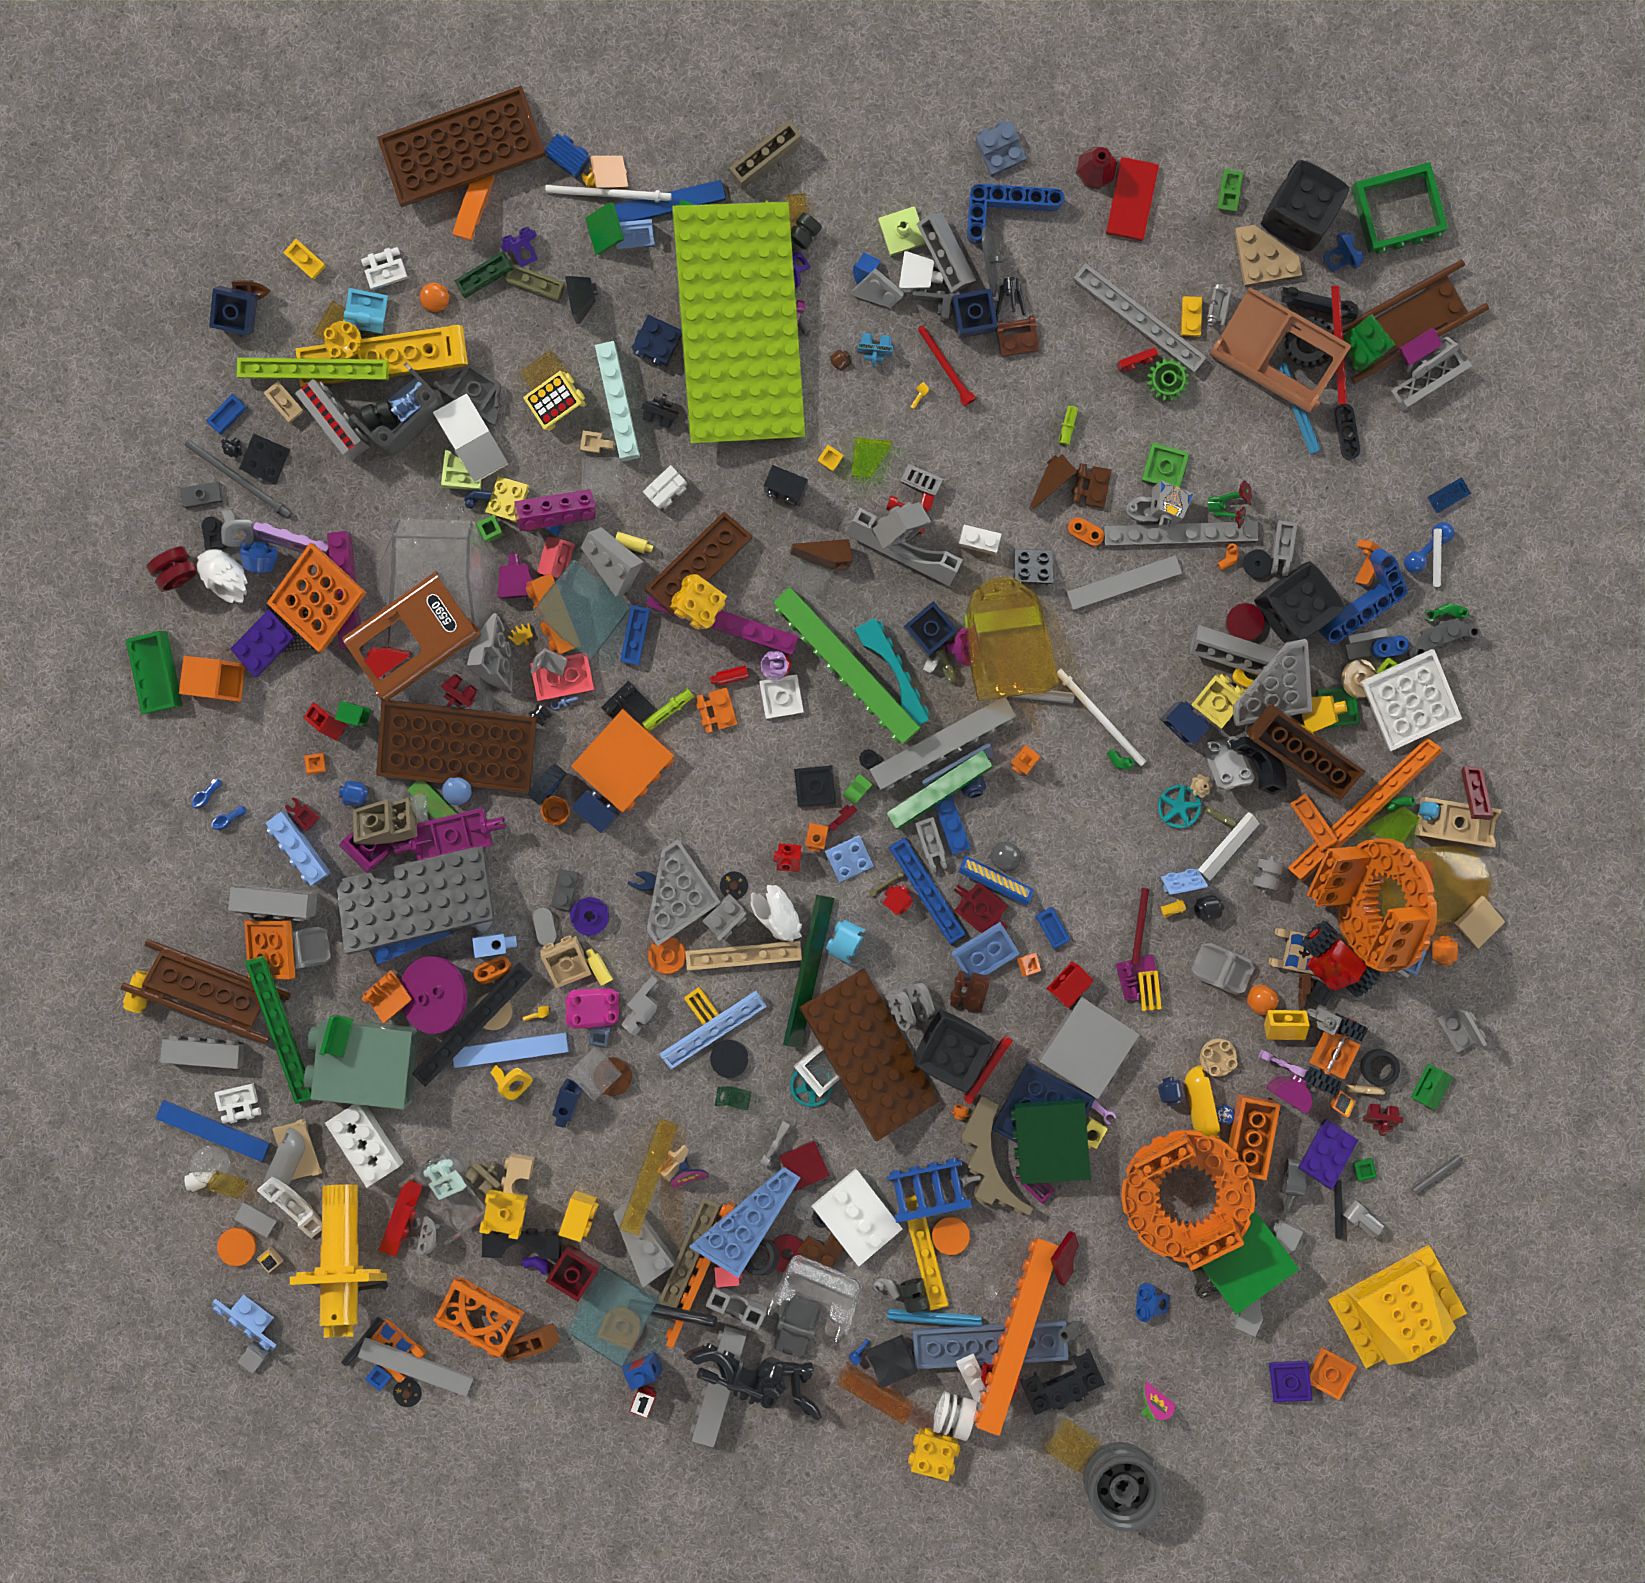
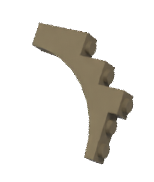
M980 1094L960 1133L963 1143L971 1147L973 1144L976 1145L967 1162V1167L970 1168L969 1171L977 1176L982 1174L983 1177L982 1180H979L973 1192L976 1201L983 1205L987 1203L992 1205L996 1198V1202L1005 1207L1010 1205L1014 1207V1211L1018 1214L1024 1215L1026 1213L1030 1215L1033 1210L1032 1205L1018 1197L1006 1185L994 1164L991 1150V1131L993 1119L999 1105L997 1102Z

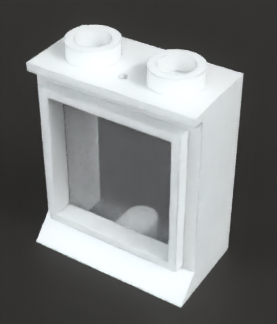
M820 1044L794 1065V1068L819 1097L840 1080Z

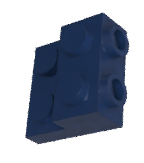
M648 314L631 348L634 351V355L642 359L648 357L652 359L651 362L659 367H662V364L668 366L682 336V331Z

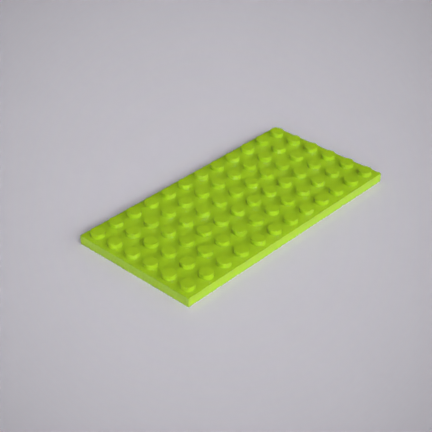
M789 202L672 206L690 444L804 438L805 423Z

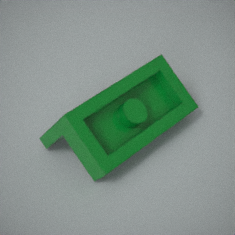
M337 1014L329 1017L320 1055L330 1054L344 1057L354 1019Z
M1427 1064L1411 1098L1436 1110L1453 1076Z

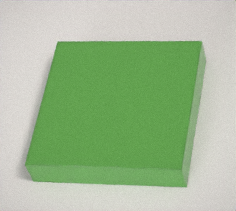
M1151 443L1141 481L1156 485L1162 480L1180 488L1189 452Z

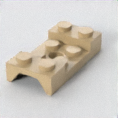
M1421 797L1420 805L1422 802H1434L1440 806L1438 817L1431 821L1423 820L1418 811L1415 835L1495 848L1494 830L1496 820L1501 814V809L1491 808L1493 817L1490 820L1471 819L1468 804ZM1457 817H1461L1464 821L1463 826L1460 828L1455 825Z

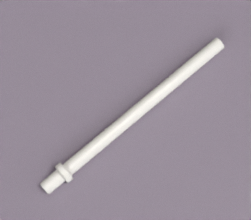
M546 185V193L644 199L655 200V202L671 201L672 199L671 193H660V190L645 192Z
M1059 669L1055 674L1063 681L1062 684L1066 685L1135 761L1142 766L1146 760L1072 681L1073 678L1068 676L1062 669Z

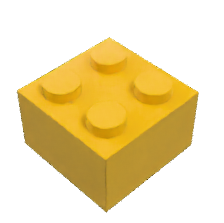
M575 1190L570 1198L559 1232L560 1236L581 1242L583 1237L587 1238L593 1223L589 1220L593 1219L599 1205L595 1203L597 1197Z

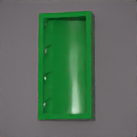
M156 631L126 639L141 714L182 707L183 704L181 694H179V685L168 632Z

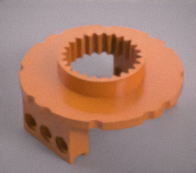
M1375 838L1374 840H1366L1354 847L1327 849L1307 892V896L1312 897L1316 901L1315 905L1317 907L1335 905L1338 910L1337 919L1347 945L1353 948L1354 953L1360 959H1363L1367 966L1383 972L1405 970L1416 964L1422 958L1423 951L1428 950L1431 944L1430 937L1435 932L1437 920V903L1433 897L1435 890L1424 863L1418 861L1416 853L1412 849H1406L1402 842L1391 838ZM1392 877V880H1397L1398 885H1402L1401 891L1406 893L1404 899H1407L1408 902L1405 904L1406 908L1387 909L1388 913L1382 922L1383 917L1379 916L1380 909L1377 908L1379 904L1376 900L1379 897L1377 890H1381L1379 884L1384 883L1383 879Z
M1176 1130L1169 1132L1167 1136L1159 1135L1153 1138L1151 1144L1143 1145L1135 1153L1126 1168L1127 1177L1122 1182V1206L1124 1213L1129 1217L1128 1224L1131 1230H1135L1138 1233V1239L1147 1248L1162 1257L1170 1256L1174 1261L1188 1263L1192 1271L1244 1245L1243 1236L1251 1223L1249 1216L1254 1213L1255 1190L1252 1179L1248 1177L1249 1170L1245 1162L1238 1159V1153L1229 1144L1216 1136H1205L1201 1131ZM1187 1164H1190L1192 1169L1198 1166L1199 1171L1205 1169V1175L1210 1174V1180L1214 1181L1216 1195L1218 1196L1215 1197L1214 1210H1209L1210 1216L1204 1215L1203 1221L1197 1218L1196 1223L1189 1220L1188 1224H1185L1183 1219L1177 1222V1217L1171 1219L1170 1213L1165 1214V1208L1161 1207L1162 1203L1159 1200L1160 1195L1158 1192H1160L1159 1185H1162L1161 1178H1166V1172L1172 1173V1167L1178 1170L1179 1165L1186 1168Z

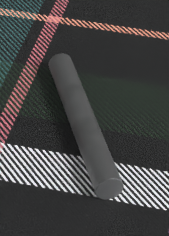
M1459 1155L1455 1156L1411 1189L1417 1195L1463 1161Z

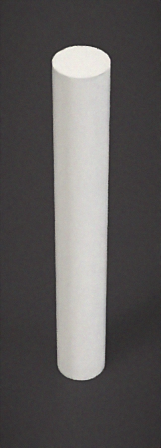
M1434 529L1433 536L1434 587L1441 586L1442 529Z

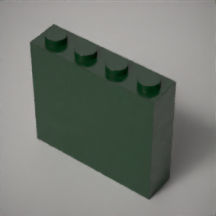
M1084 1099L1014 1104L1015 1110H1011L1012 1122L1016 1121V1129H1013V1141L1017 1140L1018 1148H1014L1015 1159H1019V1166L1016 1167V1178H1020L1021 1184L1091 1180Z

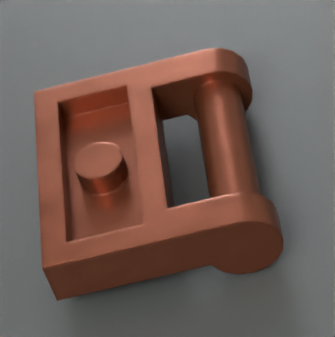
M1034 316L1024 320L1005 323L1002 321L997 322L1001 357L1040 350ZM1029 326L1030 332L1004 336V330Z

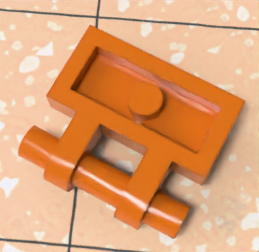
M727 687L709 692V701L704 700L703 694L696 696L698 703L696 707L697 710H700L701 724L704 726L706 733L713 732V723H717L719 730L737 725ZM710 706L713 707L715 717L712 718L709 717L707 707Z

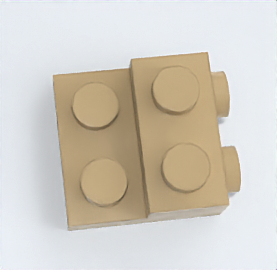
M566 936L558 944L548 943L543 946L541 959L555 988L592 974L576 936L573 938Z

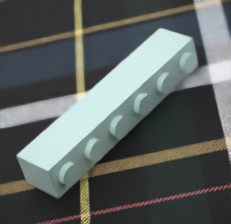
M614 341L597 344L595 348L619 458L622 462L640 458L616 345Z

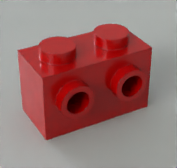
M1071 961L1046 989L1062 1005L1069 1008L1076 1003L1078 997L1084 991L1089 989L1090 984L1094 980L1081 966Z

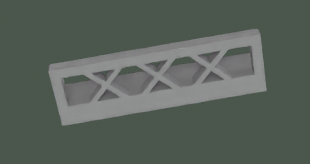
M1455 351L1433 367L1442 369L1440 378H1431V369L1426 371L1427 377H1420V379L1426 380L1423 389L1414 388L1416 379L1412 377L1391 390L1390 393L1403 411L1470 368L1472 364L1469 360L1463 362L1458 352ZM1452 356L1459 365L1454 369L1446 367L1447 359ZM1400 389L1410 390L1408 398L1404 401L1401 400L1397 393Z

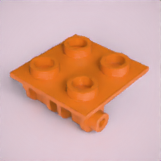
M390 970L369 988L362 997V1001L365 1004L370 1003L383 1024L412 1000L393 970Z

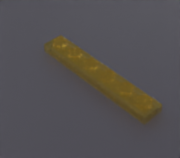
M659 1118L619 1230L636 1236L639 1235L677 1130V1124Z

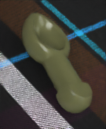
M940 647L936 650V654L943 665V674L950 683H953L956 680L955 669L950 664L945 649Z
M1212 807L1206 808V814L1219 820L1225 826L1231 829L1237 826L1238 823L1232 818L1225 816Z

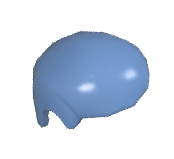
M449 778L443 784V797L450 804H464L472 794L471 785L462 778Z

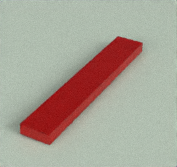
M1335 285L1331 286L1334 336L1343 340L1340 286ZM1344 357L1336 370L1339 405L1347 404Z

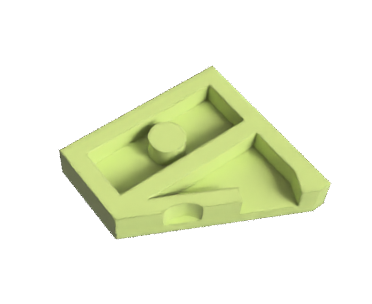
M445 450L441 481L442 488L481 490L482 479L474 483L461 460L449 450Z

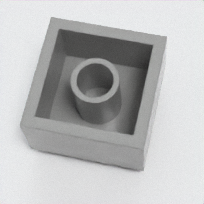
M909 502L901 508L899 506L892 508L889 511V515L877 521L878 524L872 530L883 549L910 540L927 526L931 520L920 502L914 504Z

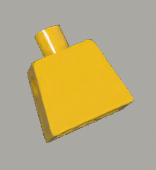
M1332 695L1311 697L1312 711L1302 713L1304 726L1315 732L1339 722L1337 714L1348 711L1346 702L1334 703Z

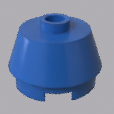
M253 542L251 546L242 543L241 550L239 551L244 569L256 574L272 571L279 556L277 546L271 548L269 543Z

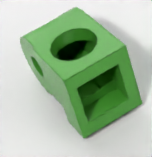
M858 774L842 796L855 805L872 786V783Z

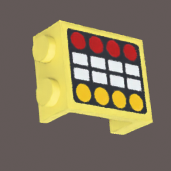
M557 372L523 397L544 430H552L556 427L554 423L578 406H586L583 401L585 399L583 393L579 389L576 390L573 385L574 380L569 373Z

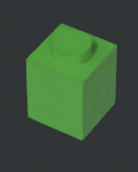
M494 515L476 523L484 541L487 543L505 536L497 517Z

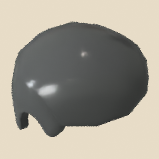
M1001 842L992 849L991 860L998 869L1010 871L1020 864L1021 854L1018 847L1014 844Z

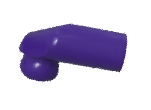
M539 1256L523 1259L524 1269L535 1267L542 1275L550 1272L549 1262L545 1259H539Z

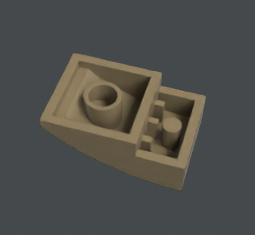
M409 797L392 803L386 799L354 809V843L383 844L418 837L415 803Z

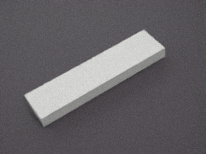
M1248 812L1199 868L1200 873L1207 880L1210 881L1260 824L1254 815Z

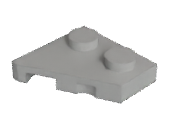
M875 268L852 289L851 295L891 308L903 297L904 292Z

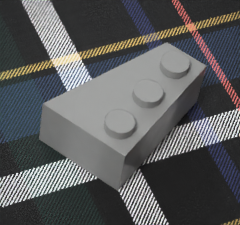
M602 527L588 532L581 546V549L615 597L630 590L644 563L640 558Z

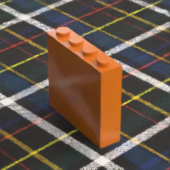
M622 709L571 767L623 813L625 809L628 812L636 804L634 800L638 795L642 797L649 790L646 786L651 781L655 783L660 778L661 774L659 772L664 767L668 769L674 762L672 759L674 754Z

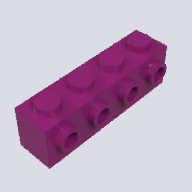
M590 489L514 501L515 517L520 531L596 519V505Z

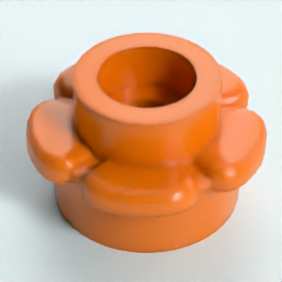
M954 1105V1110H951L954 1118L959 1120H965L966 1117L970 1116L969 1108L963 1105Z

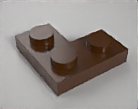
M832 1233L824 1244L808 1235L798 1249L801 1255L828 1272L845 1251Z

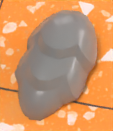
M1137 497L1130 501L1126 507L1128 516L1135 521L1144 523L1146 521L1157 522L1159 520L1151 516L1152 497Z

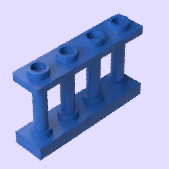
M957 1158L946 1160L944 1165L934 1162L927 1164L928 1168L925 1169L915 1166L908 1168L909 1172L901 1173V1170L889 1172L890 1176H887V1180L893 1179L899 1206L898 1214L894 1215L896 1223L972 1207L970 1199L966 1200L965 1196H963L957 1166L963 1165L962 1161H957ZM940 1169H950L956 1197L954 1198V1203L947 1204V1201L944 1200L938 1173ZM931 1172L937 1200L935 1207L928 1208V1204H925L919 1175L921 1173ZM912 1175L918 1206H916V1211L909 1212V1208L906 1207L901 1178Z

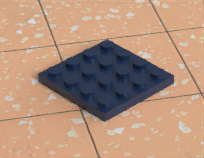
M1027 1061L994 1121L992 1130L1013 1141V1129H1016V1121L1012 1122L1011 1110H1015L1014 1104L1084 1099L1087 1115L1096 1098Z

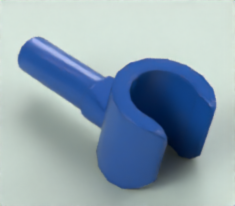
M867 1339L857 1350L850 1353L849 1359L853 1365H857L862 1361L859 1354L870 1343Z

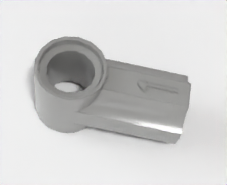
M1354 1200L1343 1215L1353 1224L1361 1227L1369 1236L1375 1238L1382 1232L1384 1225L1370 1215L1366 1208Z

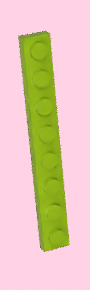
M237 358V377L252 379L389 381V361L378 359Z

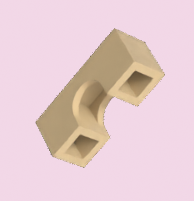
M512 1153L509 1158H506L504 1169L507 1170V1173L501 1182L503 1192L528 1196L516 1190L515 1180L520 1178L530 1179L535 1157Z

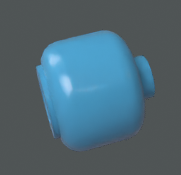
M1422 802L1419 808V815L1423 817V820H1434L1439 815L1440 806L1434 802Z

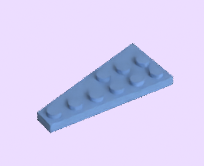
M785 1167L781 1168L689 1247L739 1278L800 1177Z

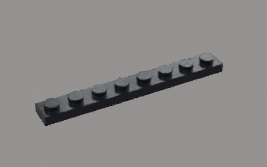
M519 962L413 1071L412 1075L426 1087L533 975Z

